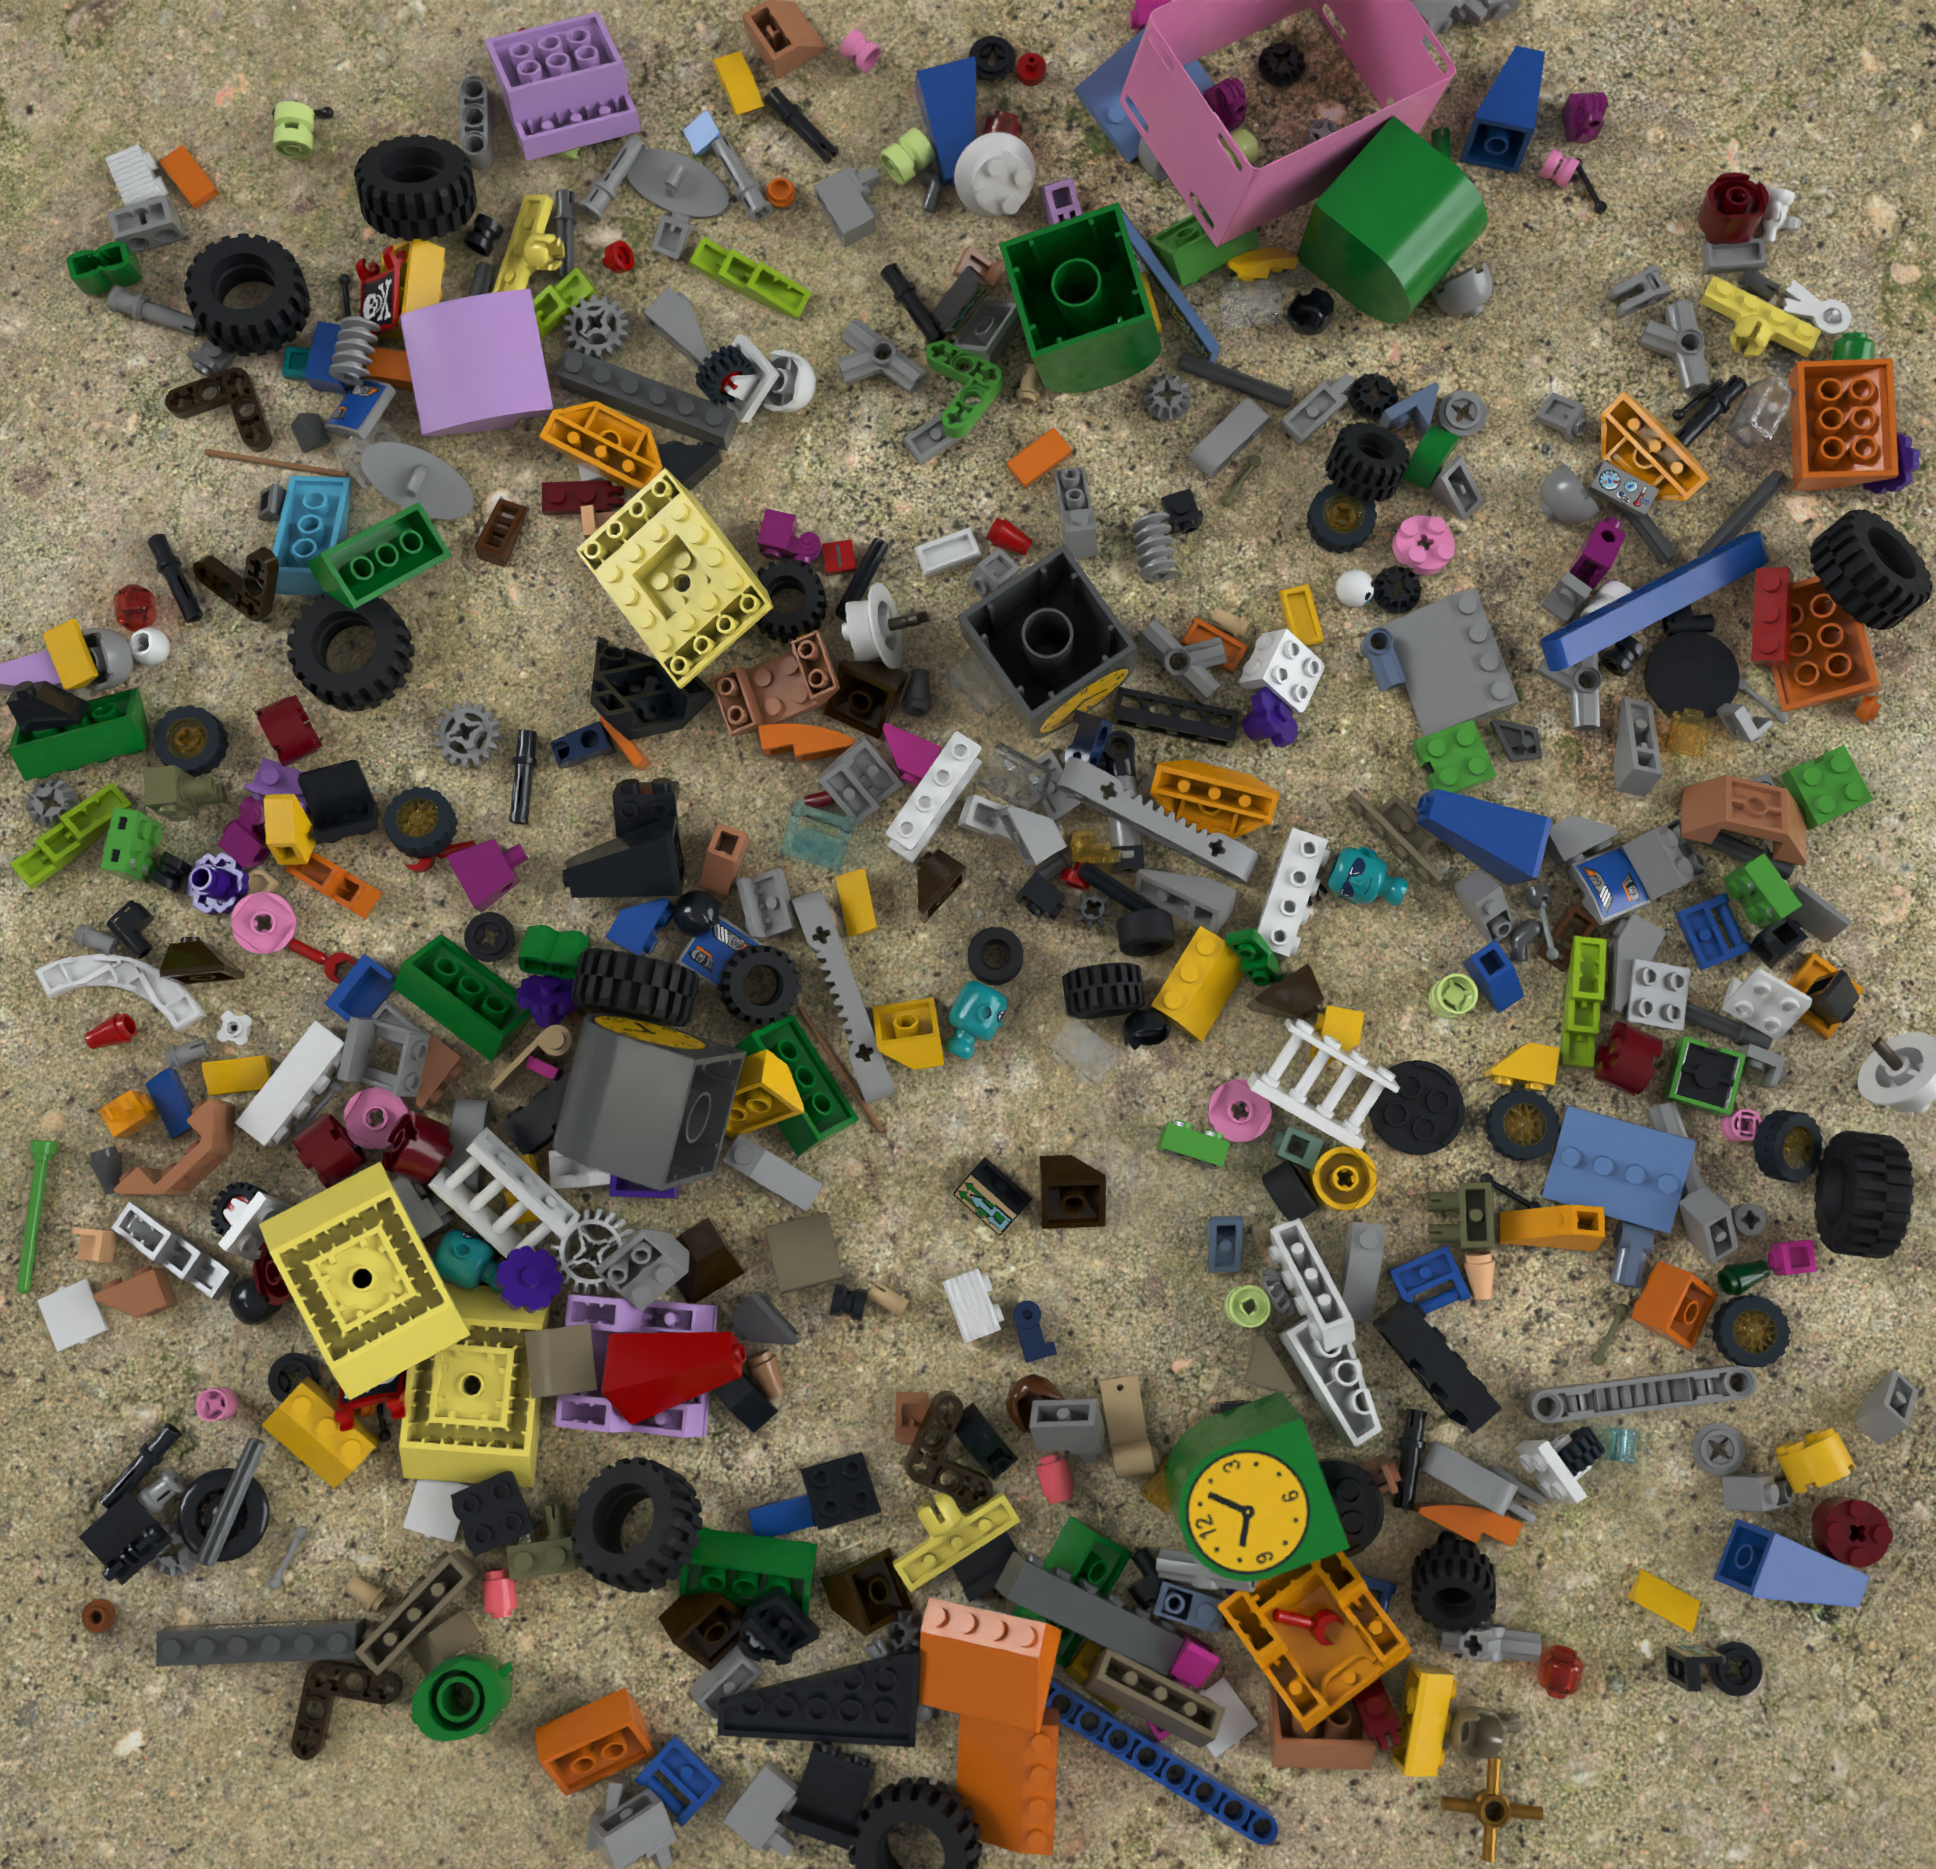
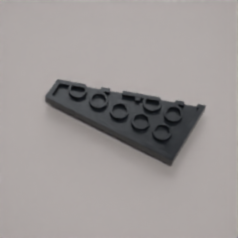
M920 1647L720 1698L718 1704L717 1736L915 1747Z

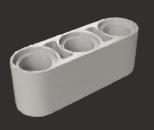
M472 75L466 77L460 86V126L462 150L469 157L472 168L476 170L488 168L494 159L493 99L485 80L480 76ZM481 93L478 97H473L475 94ZM476 121H481V123L477 125H472ZM482 148L481 151L473 153L475 149Z
M1247 397L1194 448L1188 459L1208 478H1214L1266 427L1271 417L1251 398Z
M456 1099L450 1137L453 1151L447 1163V1169L452 1173L472 1156L466 1149L479 1133L486 1127L490 1130L492 1112L490 1100ZM480 1165L463 1181L472 1192H481L485 1168Z
M1436 1440L1433 1442L1419 1468L1501 1517L1504 1516L1518 1490V1487Z

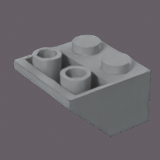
M1679 819L1657 827L1622 845L1652 901L1708 874L1702 855L1696 852L1690 839L1681 838V823Z
M641 1229L595 1268V1273L640 1311H643L688 1273L690 1251L666 1231Z

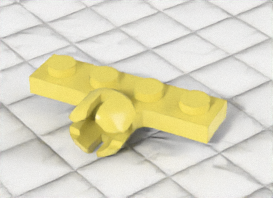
M524 195L492 293L526 289L529 277L533 272L555 271L562 266V261H553V259L565 258L563 242L559 238H555L554 234H544L554 204V200L548 195Z
M1716 276L1712 277L1699 303L1735 322V328L1730 336V344L1736 353H1738L1741 345L1745 346L1746 349L1742 355L1743 357L1760 355L1764 348H1766L1769 340L1807 358L1821 332L1820 329Z
M1003 1491L968 1513L960 1511L952 1496L944 1493H938L933 1496L940 1510L939 1513H936L928 1499L919 1507L918 1517L927 1530L929 1537L893 1561L894 1568L910 1593L1021 1522Z

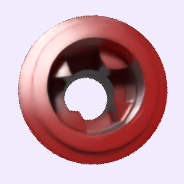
M996 517L985 538L992 542V546L1017 554L1020 553L1023 556L1026 555L1033 539L1029 538L1006 518L1002 520Z
M116 1013L91 1029V1031L86 1032L85 1040L87 1045L93 1050L128 1043L132 1037L136 1036L137 1027L129 1014Z

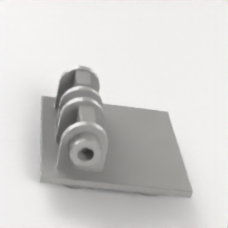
M1635 958L1633 960L1626 1021L1654 1026L1655 1029L1684 1031L1690 969Z

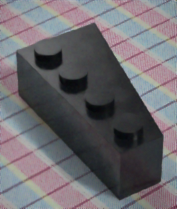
M571 1070L563 1074L551 1087H547L534 1095L533 1101L524 1108L520 1106L506 1116L508 1120L502 1126L522 1155H534L553 1141Z
M1399 1299L1377 1318L1372 1325L1454 1424L1474 1434L1499 1412L1502 1407L1489 1394L1485 1385L1467 1369V1364L1463 1358L1446 1345L1447 1339L1435 1326L1431 1327L1424 1318L1427 1315L1422 1308L1414 1301L1409 1303Z

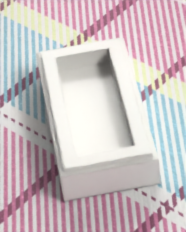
M971 527L914 547L915 555L925 578L982 557Z

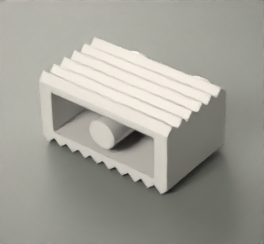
M139 144L105 157L125 206L169 194L160 176L156 178L153 170L158 169V166L150 151L145 153Z
M975 1269L942 1282L964 1343L1001 1330L999 1323L1005 1320L999 1304H991L988 1292L993 1291L987 1272L980 1274L979 1269Z

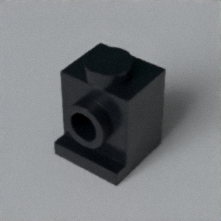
M1036 872L1015 897V901L1019 905L1023 900L1027 902L1025 907L1038 918L1043 915L1047 919L1050 918L1054 921L1065 908L1062 904L1065 895Z
M1786 916L1758 933L1750 945L1756 955L1771 970L1780 961L1799 949L1808 936L1804 933L1802 926L1798 922Z

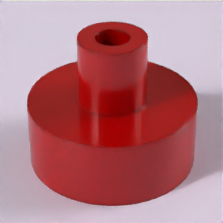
M1026 53L1019 58L1016 71L1019 81L1027 86H1035L1044 80L1046 63L1042 56L1037 53Z
M616 241L605 248V257H603L602 262L607 269L610 268L613 272L622 274L633 268L634 255L631 248L625 242Z
M1076 860L1073 869L1064 868L1059 879L1061 883L1081 891H1089L1091 885L1077 875V871L1083 863L1080 860Z

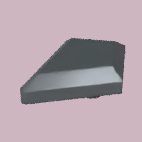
M1496 719L1490 721V725L1510 763L1542 758L1537 727Z

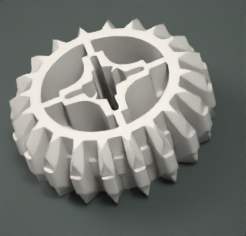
M598 1208L594 1218L590 1209H584V1220L579 1217L569 1233L562 1239L554 1234L555 1238L562 1240L560 1245L551 1244L550 1246L551 1250L559 1251V1256H553L556 1258L557 1263L561 1262L562 1264L556 1271L561 1274L567 1273L562 1280L564 1285H568L575 1280L572 1291L579 1292L583 1284L585 1285V1295H591L594 1286L598 1295L605 1294L604 1284L611 1291L615 1290L602 1278H586L575 1269L586 1263H590L596 1268L607 1259L611 1249L615 1248L617 1244L618 1248H620L627 1242L626 1238L634 1233L632 1229L621 1231L626 1223L624 1219H620L613 1224L616 1215L614 1212H609L604 1220L603 1209ZM592 1225L603 1226L613 1236L598 1241L588 1231L587 1227ZM577 1233H579L581 1249L579 1253L570 1259L571 1243ZM590 1243L597 1247L604 1246L597 1253L598 1261H595V1257L584 1258L591 1251Z

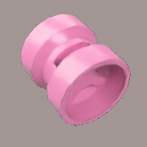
M854 29L843 41L840 54L847 60H854L856 67L865 73L877 62L881 54V47L873 41L868 42L862 32Z
M1553 148L1538 176L1545 180L1552 179L1556 181L1557 186L1565 189L1580 161L1573 157L1567 159L1562 156L1561 151ZM1559 162H1562V164H1561L1560 168L1558 169L1556 175L1553 174L1554 171H1555V169H1556V167H1557V165H1558V163H1559Z
M1750 1109L1732 1111L1730 1116L1722 1118L1720 1124L1721 1132L1725 1138L1732 1142L1750 1141L1755 1139V1134L1759 1129L1758 1126L1762 1119L1759 1114Z
M227 1387L205 1390L198 1396L196 1401V1411L206 1421L227 1419L238 1408L236 1393Z

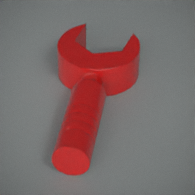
M472 840L451 844L445 848V851L435 854L434 857H424L417 865L405 866L413 872L423 873L433 867L436 857L441 859L447 858L446 856L475 846L476 843Z
M295 938L290 941L288 946L289 950L319 965L325 964L324 970L327 978L337 984L342 982L337 977L339 966L347 962L353 966L357 963L354 957L343 952L335 953L328 958L326 953Z
M1278 1608L1274 1609L1272 1614L1274 1622L1309 1629L1311 1636L1324 1646L1334 1644L1325 1636V1627L1334 1621L1344 1625L1342 1618L1331 1609H1321L1312 1618L1308 1615Z

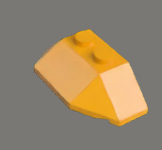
M1624 391L1601 413V458L1604 461H1609L1611 465L1658 488L1659 491L1654 500L1687 501L1711 479L1694 455L1647 408Z
M598 401L553 410L539 435L542 441L571 461L626 489L639 492L663 469L651 429Z
M1190 759L1158 762L1150 789L1152 797L1156 799L1159 806L1164 807V813L1173 811L1175 812V819L1186 818L1185 825L1195 823L1197 824L1196 830L1205 828L1207 833L1218 832L1232 839L1272 823L1280 792L1250 774Z

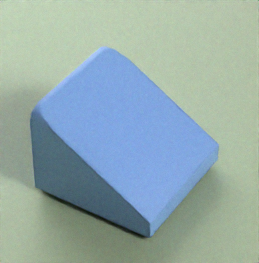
M708 110L701 113L683 129V133L696 157L712 150L711 145L713 141L721 137Z

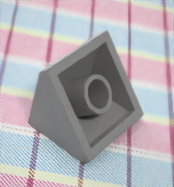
M982 300L953 342V345L995 364L1021 326L1016 303Z

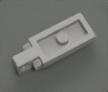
M1346 372L1335 383L1330 379L1327 382L1323 381L1280 421L1279 426L1301 446L1348 401V397L1345 394L1353 387L1352 384L1355 380Z
M975 400L969 405H976L978 404L977 400ZM943 412L903 438L904 445L919 466H922L963 438H950L944 433L941 421Z

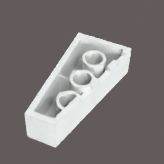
M1307 1316L1278 1333L1277 1336L1345 1448H1355L1382 1431L1370 1391L1365 1385L1360 1360L1356 1357L1352 1342L1325 1352L1320 1341H1313L1307 1327V1323L1310 1322Z

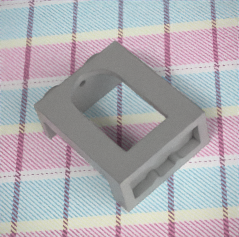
M350 1017L337 1079L347 1082H363L392 1091L395 1097H417L422 1081L421 1076L424 1062L428 1053L430 1035L375 1018ZM378 1037L404 1044L397 1074L371 1067Z

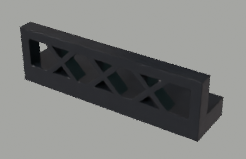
M1119 687L1111 723L1231 749L1235 742L1239 711ZM1123 696L1135 698L1142 708L1135 709L1121 706ZM1143 700L1150 701V703L1146 705ZM1158 703L1164 704L1171 712V715L1154 713L1149 709ZM1174 707H1179V708H1181V709H1179L1178 711H1176V710L1174 709ZM1186 710H1193L1197 712L1202 721L1183 719L1179 715ZM1204 713H1208L1211 715L1206 718ZM1217 716L1231 718L1229 728L1212 725L1209 721Z

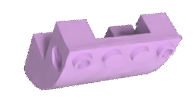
M568 1294L565 1327L590 1323L598 1390L558 1395L555 1426L607 1433L640 1432L682 1438L706 1437L710 1391L636 1424H629L603 1395L602 1386L609 1334L716 1332L718 1305L655 1300L643 1311H640L626 1298Z

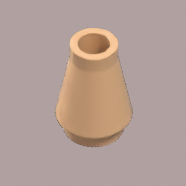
M1475 1251L1466 1253V1261L1463 1262L1472 1290L1473 1299H1491L1495 1260L1492 1259L1491 1252Z

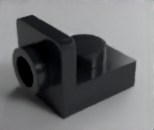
M1190 488L1161 497L1160 502L1164 513H1169L1170 515L1168 524L1172 527V534L1179 532L1181 534H1189L1199 528L1204 515L1202 510L1198 511Z

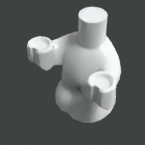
M1787 189L1767 190L1769 202L1761 219L1764 229V243H1775L1776 232L1779 229L1800 230L1801 220L1796 217L1787 216L1788 206L1791 205L1795 198V193Z

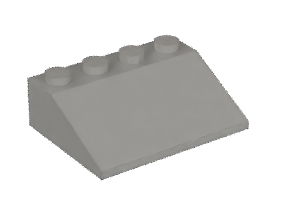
M1476 588L1445 597L1382 625L1383 628L1389 630L1393 635V648L1406 678V683L1403 685L1423 737L1471 719L1477 722L1510 711L1519 702Z

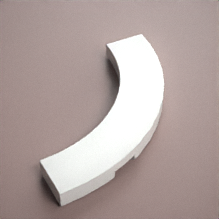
M93 954L68 957L34 970L46 995L51 999L75 989L108 986L126 989L146 998L164 1014L174 1030L178 1032L206 1017L199 1003L185 987L160 977V969L129 957L109 954V956Z

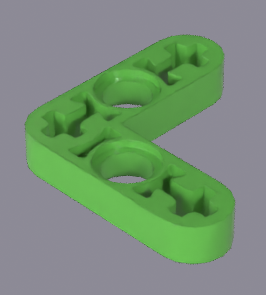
M937 340L930 343L926 349L929 367L965 385L943 412L941 418L944 433L950 438H961L970 431L1004 386L1003 374L997 365L947 341ZM967 363L973 366L967 372L957 370V367L961 364ZM970 397L981 399L976 405L970 406L965 403Z

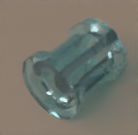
M1610 1426V1432L1613 1433L1611 1453L1607 1454V1459L1637 1464V1458L1634 1455L1636 1437L1640 1436V1431Z

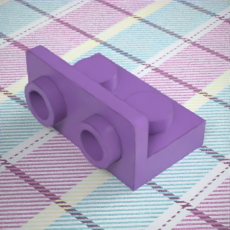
M263 758L253 783L246 782L244 788L252 793V797L258 801L264 800L265 795L295 794L304 812L308 815L311 813L298 783V776L302 772L288 766L283 767L280 763Z

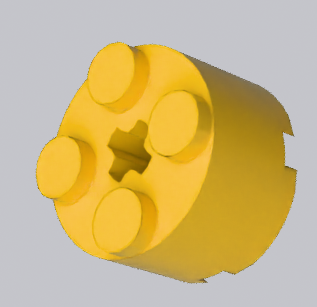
M1340 1146L1329 1149L1318 1156L1313 1170L1308 1172L1307 1184L1317 1202L1324 1208L1336 1212L1350 1211L1364 1206L1371 1200L1377 1188V1171L1372 1159L1365 1152L1358 1148ZM1337 1173H1346L1348 1175L1345 1179L1348 1185H1339L1337 1183L1339 1180Z
M1833 1427L1824 1430L1819 1428L1805 1434V1442L1803 1440L1795 1443L1790 1441L1775 1448L1778 1454L1776 1459L1794 1494L1808 1492L1806 1486L1810 1484L1817 1488L1825 1486L1851 1473L1850 1470L1857 1469L1838 1431H1834Z

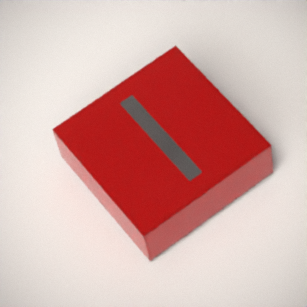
M852 539L822 544L827 576L856 572Z

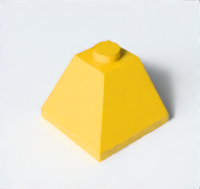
M934 997L872 1007L876 1043L879 1052L912 1070L945 1065Z

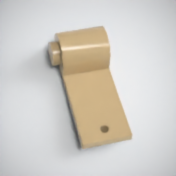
M556 1024L547 1027L508 1067L503 1065L491 1077L493 1082L488 1087L493 1092L501 1094L526 1069L527 1066L525 1065L529 1057L537 1058L543 1051L556 1059L564 1060L572 1057L576 1052L578 1044L576 1035L562 1025Z
M1131 1374L1099 1380L1116 1479L1155 1473L1154 1466H1160L1157 1446L1151 1447L1148 1439L1138 1375Z

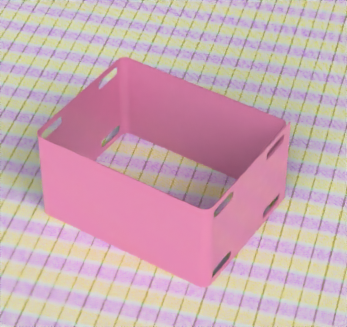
M1174 0L1151 12L1120 94L1119 102L1215 247L1218 248L1220 244L1237 238L1320 197L1393 115L1416 134H1419L1454 76L1456 67L1410 0ZM1325 3L1330 7L1347 33L1345 41L1323 10ZM1312 9L1318 13L1383 109L1268 165L1255 168L1251 166L1217 114L1212 111L1183 68V65L1302 10ZM1424 35L1428 37L1446 63L1448 69L1445 74L1422 43ZM1127 95L1149 127L1147 133L1125 101ZM1389 97L1395 102L1390 106L1387 103ZM1219 133L1241 163V171L1236 167L1218 139ZM1192 192L1214 224L1213 229L1192 200Z

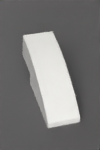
M975 794L968 796L957 826L1014 845L997 813L998 810L1010 805H1000Z

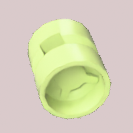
M293 101L281 102L275 106L274 125L276 128L273 132V149L277 154L290 159H306L312 156V132L314 130L315 116L313 109L305 104Z
M914 127L899 138V144L893 142L879 154L885 170L895 182L902 186L917 175L916 169L923 170L936 159L930 142L921 131Z
M1461 973L1450 974L1442 978L1431 987L1428 994V1004L1431 1010L1437 1016L1444 1019H1454L1470 1011L1476 1005L1478 999V989L1474 981Z
M1240 1285L1228 1292L1224 1300V1310L1232 1323L1242 1327L1253 1328L1260 1326L1267 1320L1271 1310V1303L1268 1295L1259 1287Z

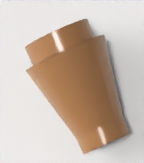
M765 1349L746 1359L748 1372L764 1391L768 1400L774 1399L785 1392L776 1354L772 1355L770 1349Z

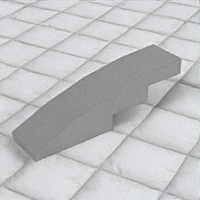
M129 1201L111 1227L112 1230L152 1261L161 1263L180 1279L192 1283L211 1299L219 1301L237 1274L189 1238L133 1202Z

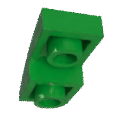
M1431 425L1411 456L1410 464L1402 480L1429 490L1437 476L1442 472L1444 462L1457 446L1459 436Z
M1255 928L1227 933L1225 944L1241 959L1240 971L1256 986H1266L1283 980L1284 975L1276 957Z

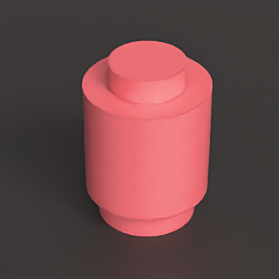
M1058 1452L1040 1457L1041 1463L1035 1467L1043 1496L1047 1497L1049 1504L1073 1498L1072 1489L1075 1486L1067 1458H1060Z
M502 1567L484 1571V1579L481 1580L484 1612L491 1613L492 1618L511 1616V1609L517 1608L518 1603L515 1580H510L509 1568Z

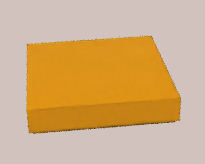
M1812 951L1808 953L1787 984L1805 994L1818 977L1838 971V969ZM1850 979L1860 997L1865 989ZM1809 1010L1798 1019L1825 1040L1830 1039L1840 1023L1828 1026Z

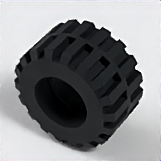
M1357 422L1356 425L1351 423L1346 428L1343 427L1340 430L1326 460L1325 471L1328 472L1329 480L1334 481L1333 485L1341 489L1344 494L1351 495L1354 499H1363L1367 502H1373L1374 500L1381 502L1385 498H1391L1396 492L1410 464V451L1405 447L1404 441L1398 438V435L1388 431L1385 427H1379L1373 423Z
M786 558L780 559L781 564L775 565V562L771 561L768 563L769 568L767 570L761 567L757 571L758 579L768 591L770 599L777 592L789 588L796 589L805 595L802 607L796 612L780 614L771 609L755 623L763 634L767 633L768 637L774 641L778 637L781 643H788L790 638L796 640L797 637L809 634L813 628L818 630L821 627L820 620L825 619V607H827L825 591L817 573L813 574L812 567L807 564L802 567L799 560L794 559L792 564H788Z
M747 946L742 950H737L730 959L727 958L724 962L725 967L723 971L720 970L718 976L721 977L718 991H721L722 996L720 999L722 1003L727 1006V1010L731 1014L751 1024L769 1025L771 1022L781 1021V1017L784 1015L788 1016L792 1012L790 1010L792 1006L797 1005L799 1001L797 999L798 992L801 993L802 986H799L801 974L796 971L795 967L797 965L794 960H790L788 958L789 955L784 951H779L771 946ZM756 966L769 968L776 978V990L773 996L761 1004L749 1001L743 992L744 977L751 968Z
M1125 962L1097 964L1074 969L1062 976L1067 1016L1076 1019L1106 1018L1132 1013L1146 1005L1141 967Z
M1452 1541L1445 1542V1545L1436 1543L1431 1545V1549L1424 1548L1421 1551V1555L1415 1557L1414 1565H1412L1411 1601L1412 1605H1414V1611L1417 1615H1422L1424 1622L1427 1624L1433 1623V1627L1438 1629L1443 1627L1451 1632H1455V1629H1461L1464 1632L1469 1631L1470 1627L1475 1629L1481 1627L1482 1622H1488L1491 1619V1614L1496 1609V1574L1493 1563H1490V1558L1486 1554H1480L1478 1548L1474 1546L1469 1548L1466 1543L1461 1542L1459 1545L1452 1544Z

